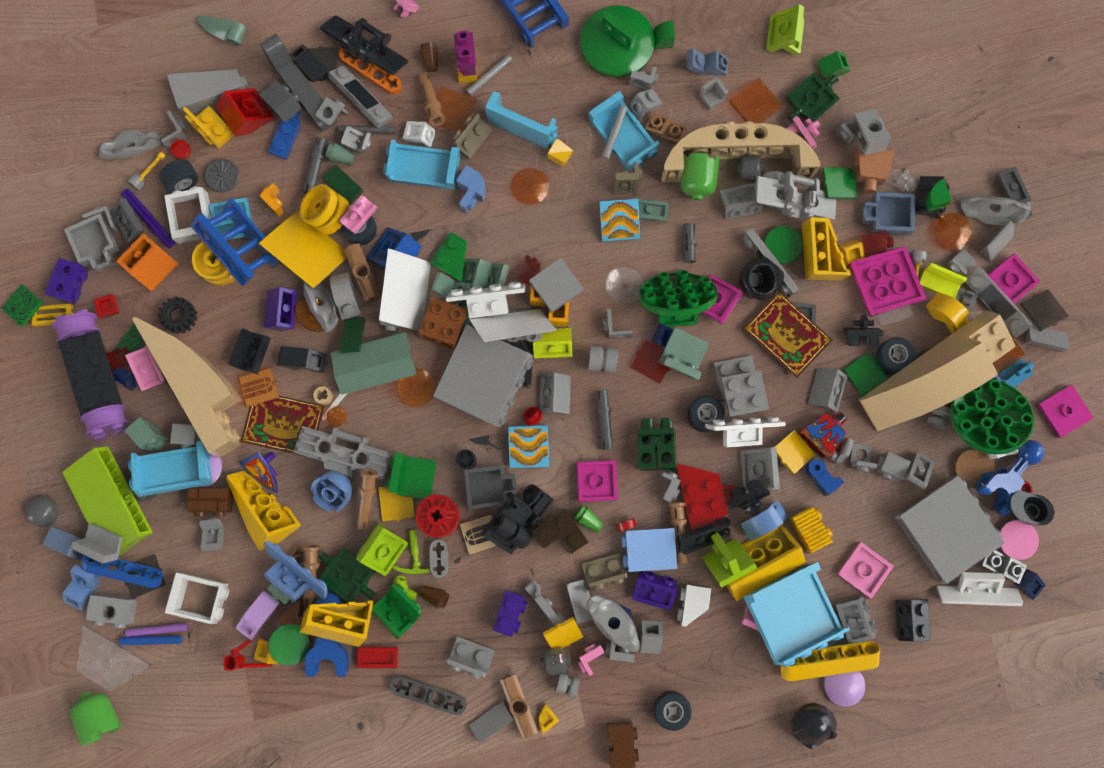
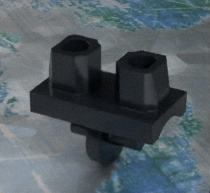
M861 315L860 320L853 321V325L860 326V328L843 327V333L847 335V345L859 346L860 336H866L865 345L878 346L879 336L884 334V330L879 328H868V326H874V320H868L867 315Z
M759 480L747 482L748 493H746L744 487L731 490L734 500L729 502L730 507L738 506L743 509L744 513L749 512L752 516L759 514V507L762 506L760 500L770 495L769 489H763Z

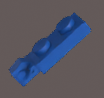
M300 111L287 120V122L280 121L269 147V154L285 160L288 159L301 128Z

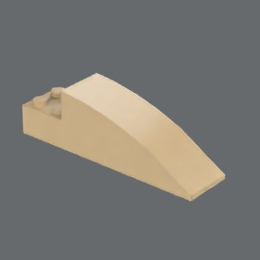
M985 310L863 396L859 401L875 430L886 429L942 407L998 375L993 362L1016 346L1001 315Z
M137 317L132 318L208 453L223 457L241 446L239 439H241L240 435L235 429L232 430L229 425L231 420L224 412L242 401V398L230 382L205 357L189 345Z

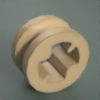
M321 386L314 391L313 397L317 403L327 405L332 401L333 394L330 389ZM327 391V399L322 398L321 400H319V393H325Z

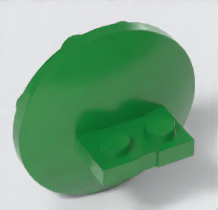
M614 5L604 7L588 18L581 32L580 46L584 59L595 71L609 77H627L631 75L632 70L640 71L649 62L654 51L655 36L650 22L643 14L627 6Z
M679 270L677 273H658V276L647 280L641 285L638 295L639 302L645 309L658 314L659 328H669L680 325H698V313L711 308L716 303L718 290L711 281V278L688 273L686 270Z
M996 379L987 381L978 388L952 401L950 405V419L955 432L966 444L984 453L1006 454L1013 452L1025 444L1034 428V414L1027 398L1013 386Z

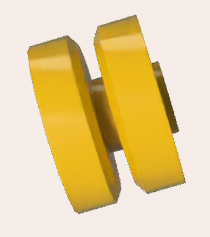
M320 184L314 186L304 196L299 210L300 218L319 232L329 235L336 232L343 225L340 223V219L349 210V203L343 196L327 185Z
M203 241L196 246L192 253V265L202 278L215 286H224L235 280Z

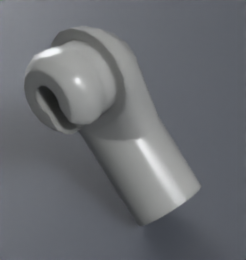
M845 438L841 450L838 453L834 451L829 460L833 461L834 464H840L850 455L854 441L850 438Z

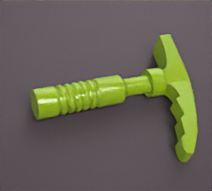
M416 530L408 531L414 568L410 570V568L404 569L399 568V566H393V569L407 574L431 573L430 569H421L419 567L421 564L418 560L419 549Z

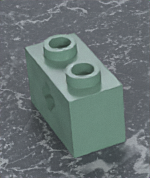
M142 417L136 419L124 430L139 448L152 452L161 450L169 439L155 422Z

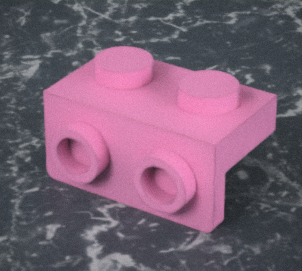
M147 345L140 350L125 355L142 392L165 383V376L160 367H158Z

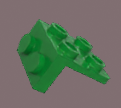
M395 452V456L391 457L390 460L392 473L391 477L387 478L386 489H389L388 492L392 495L420 499L431 496L436 462L429 459L408 457L403 453Z
M394 583L386 595L372 607L371 613L398 640L418 620L422 611L420 605L407 596L406 590Z

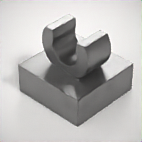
M959 288L955 299L963 304L971 313L978 295Z

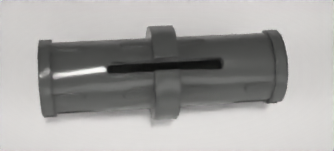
M686 223L683 224V262L690 264L696 262L695 246H697V241L695 240V224Z

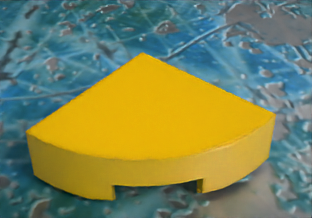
M547 704L543 706L539 714V726L543 734L559 721Z

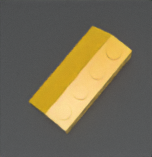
M783 524L755 540L743 543L742 546L756 564L757 569L727 584L726 588L737 602L744 598L743 596L805 564L806 560L802 547Z

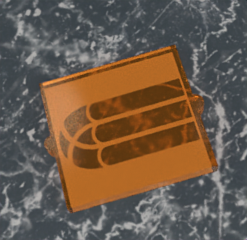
M271 367L259 370L258 375L248 373L238 376L241 389L239 393L243 396L245 407L279 398L276 387L277 381L274 379Z

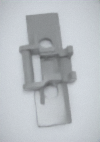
M789 171L785 173L783 181L761 176L756 177L755 203L778 208V210L782 211L783 215L804 220L814 216L835 220L836 199L826 198V192L820 190V180L818 178L810 179L793 175ZM794 183L810 186V188L805 189V193H799ZM777 190L781 191L783 195L782 200L777 197Z
M302 426L294 449V453L323 461L325 471H337L348 478L353 477V471L360 473L362 469H372L378 472L377 478L385 480L390 460L393 456V453L367 446L369 437L364 436L362 438L339 431V428L334 427L332 434H327ZM337 438L358 444V450L336 445ZM322 442H328L330 445L326 453H322L319 450V445ZM366 454V463L358 464L360 455Z

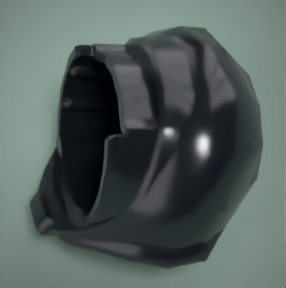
M766 256L751 259L743 265L739 273V285L743 293L749 298L761 301L773 298L784 279V272Z
M818 703L805 704L795 711L791 719V735L809 749H814L821 743L835 739L837 736V722L834 714L824 705Z

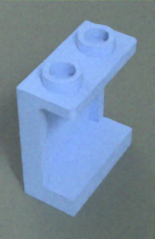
M674 528L625 531V535L621 536L622 548L626 547V556H623V564L628 572L677 569Z

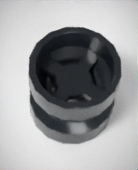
M463 449L458 452L456 463L462 470L473 469L476 466L477 458L471 450Z

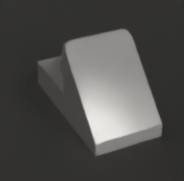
M917 452L912 458L904 480L916 488L925 489L935 462Z

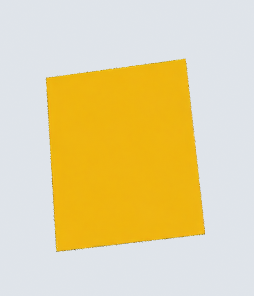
M298 210L259 242L262 247L312 288L316 287L347 258L343 247L327 234H323L313 226L305 223L300 218Z

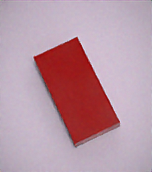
M357 647L356 668H398V647Z

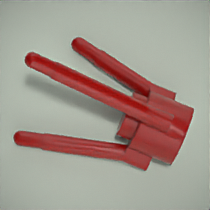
M248 639L237 648L231 649L230 654L225 656L223 660L225 671L272 667V664L245 663V658L239 651L249 645L253 639Z

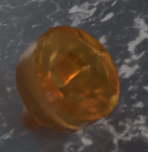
M335 406L327 412V419L333 428L339 427L347 421V414L343 408Z

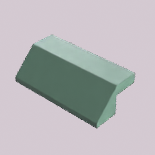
M468 259L463 282L469 283L470 288L480 286L484 289L494 284L505 286L509 266L504 263L491 264L482 259ZM466 300L465 302L457 301V306L468 309ZM469 313L466 317L460 335H462L466 325L475 328L469 320L475 318H469Z
M406 331L364 342L361 344L360 352L341 354L339 349L331 351L334 377L341 395L416 375L417 371L411 357L412 347Z

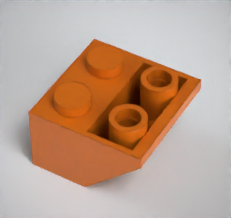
M144 233L116 261L151 292L179 265Z

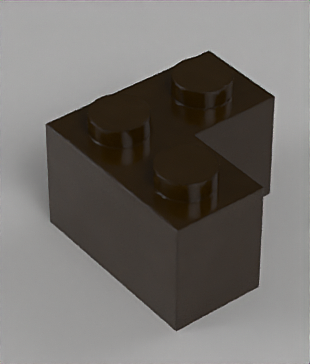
M566 509L532 531L543 548L561 538L572 554L588 543Z

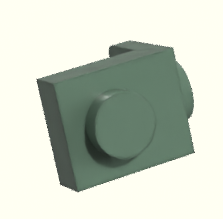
M272 583L267 588L271 591L270 596L278 602L281 600L284 604L295 603Z

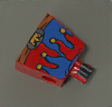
M838 412L833 418L826 413L800 430L798 434L825 460L833 454L847 434L841 426L848 419L841 412Z

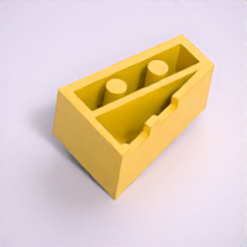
M811 217L802 224L805 280L842 281L849 277L851 273L849 269L847 270L843 261L844 255L842 252L840 253L838 248V240L830 219Z
M373 601L364 603L348 602V604H312L303 614L300 633L359 647L367 639Z

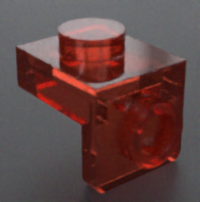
M886 231L862 236L864 254L866 256L887 252L894 247L893 237Z
M527 255L525 256V262L530 268L518 277V282L531 286L529 280L541 272V264L535 257L531 258Z

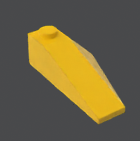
M243 470L226 476L249 535L260 551L265 549L264 543L269 540L272 544H278L301 526L292 511L287 506H281L273 494L268 495L261 489L262 485Z

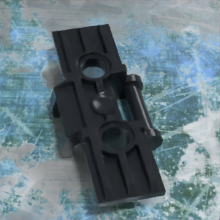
M335 15L320 26V30L340 42L343 49L369 64L372 62L391 75H395L408 64L409 60L386 46L392 36L370 25L364 18L358 20L354 26ZM363 29L375 37L370 41L366 40L362 36ZM376 53L382 54L384 56L379 57L376 55Z

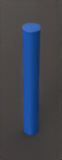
M182 635L120 637L119 644H182L183 637Z

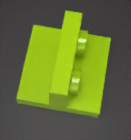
M798 4L770 15L766 50L774 52L784 49L794 56L801 53L805 21L803 18L804 7Z
M378 522L356 554V560L387 576L408 545V542Z
M718 533L711 536L714 543L711 545L713 551L702 556V559L721 588L757 569L756 564L737 538L725 544Z

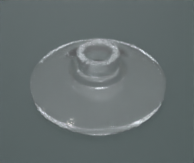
M617 267L607 277L606 290L610 298L615 302L630 304L639 299L638 292L644 283V279L640 272L633 267ZM627 284L628 289L623 290L621 285Z

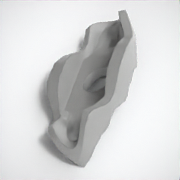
M130 129L118 133L113 141L103 142L100 146L99 157L101 159H125L139 156L144 151L164 144L161 141L162 138L154 131L142 133Z
M976 196L961 199V209L965 216L978 219L986 224L1001 225L1008 221L1021 223L1026 219L1031 210V207L1027 204L1004 197ZM991 204L1001 205V208L993 211L989 206Z
M303 280L304 298L309 310L314 314L324 331L328 333L335 327L338 321L336 316L337 306L332 291L326 288L322 281L312 288ZM315 298L321 300L323 305H317Z
M592 595L587 601V607L598 629L618 646L628 651H638L640 647L638 632L626 611L619 604L604 595ZM612 617L620 620V625L616 629H612L608 625V621Z

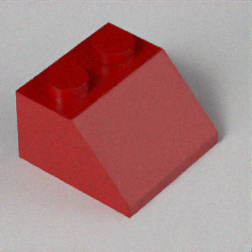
M255 88L224 91L216 105V108L235 136L251 134L274 118Z

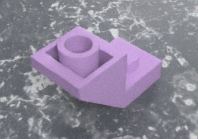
M263 591L243 615L236 629L252 640L262 625L272 616L279 602Z

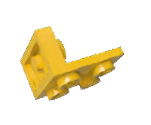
M210 106L206 107L196 117L186 107L183 108L186 113L184 117L210 146L214 144L219 149L234 136L230 127Z

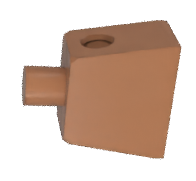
M858 146L854 152L855 181L865 183V193H875L876 186L883 185L887 180L895 151L885 150L863 155L860 146Z

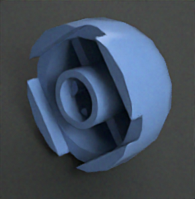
M337 471L321 474L311 485L314 501L319 507L329 512L331 510H337L336 512L342 510L352 497V484L344 474Z

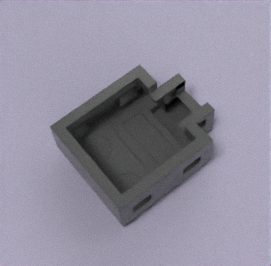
M504 465L464 470L468 510L501 507L505 501L509 503L506 496L509 491L518 495L515 474L505 475Z

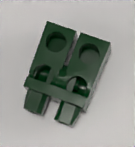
M660 418V428H653V419H642L641 429H638V470H678L676 430L673 428L671 418Z

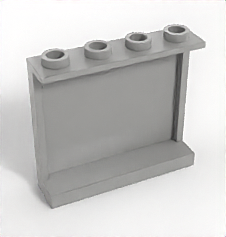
M466 325L433 396L494 426L500 427L507 420V411L516 400L515 394L518 388H521L524 383L526 370H529L533 364V355L501 340L484 342L475 328Z
M959 476L948 477L950 480L905 511H899L893 515L937 581L943 584L949 583L1005 544L1001 538V532L996 527H993L990 522V516L980 508L977 497L969 492L966 481Z

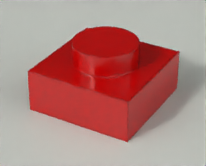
M114 294L94 299L98 318L103 319L120 314Z

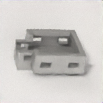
M99 213L64 229L79 264L84 267L91 265L97 272L116 265L113 254L119 252L120 249L107 219Z

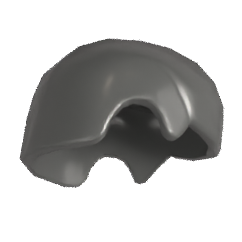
M46 495L35 496L26 504L25 517L33 525L48 527L55 522L59 515L55 505L56 502Z

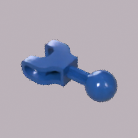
M1027 440L1018 449L1019 458L1011 468L1000 467L996 472L984 473L975 484V489L979 494L989 495L993 491H997L998 498L993 507L999 515H1008L1012 512L1010 499L1014 493L1021 491V487L1025 483L1020 477L1028 465H1036L1043 460L1045 450L1038 441Z
M327 593L325 599L319 596L315 604H341V601L337 595ZM316 637L315 646L305 656L306 676H316L319 672L320 661L328 659L334 663L336 675L338 677H346L349 671V652L340 642Z

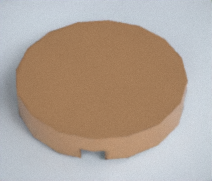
M976 449L962 452L956 457L953 465L954 475L962 477L968 485L967 488L972 489L975 488V484L984 473L995 472L993 460H990L987 453Z

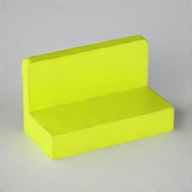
M930 263L923 269L919 278L923 289L935 294L938 292L946 294L953 298H956L960 286L967 280V277L933 263Z
M556 328L557 331L542 333V340L533 342L534 358L572 357L571 328Z

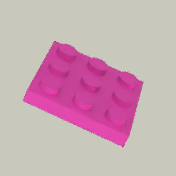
M905 246L856 260L849 264L869 317L919 303L926 299Z

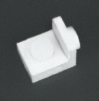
M407 121L403 139L406 142H419L427 147H431L435 137V129L426 122Z

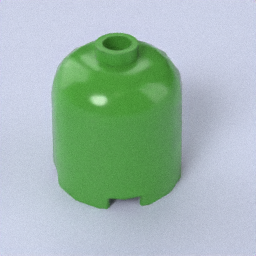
M689 153L687 158L683 155L684 171L680 182L681 190L686 195L691 196L692 200L702 201L703 197H708L715 192L720 158L718 156H715L714 159L708 158V154Z
M91 691L79 696V701L71 707L70 717L81 746L102 739L100 735L109 731L112 734L122 728L110 699L104 693L92 694Z

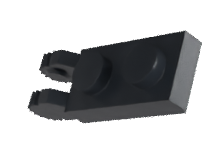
M721 517L713 523L679 535L680 551L686 555L714 544L711 536L716 533L722 539L730 536L731 530L728 526H730L731 520Z

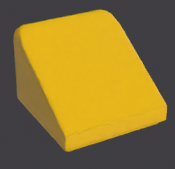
M855 239L839 244L846 266L850 262L864 258L862 242Z
M259 639L254 659L267 664H278L269 654L268 640Z

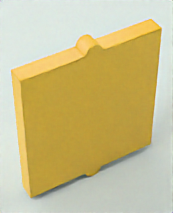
M793 430L775 446L777 457L781 460L780 463L784 464L792 475L815 456L807 445V441L803 440L796 430Z
M386 486L378 487L382 522L393 520L400 522L401 519L415 517L413 497L392 495L388 492L389 489H386Z
M573 617L543 632L551 648H564L583 638Z

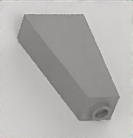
M237 69L167 75L177 107L184 116L186 115L183 110L184 107L191 113H195L208 106L217 105L224 91L246 89V86H248L246 77L244 75L241 76Z

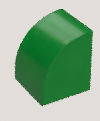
M674 21L660 23L653 29L655 36L654 49L673 48L675 41Z
M839 51L817 61L823 79H830L833 75L839 77L851 71L846 54Z
M944 179L937 182L927 195L926 207L928 212L947 207L952 201Z

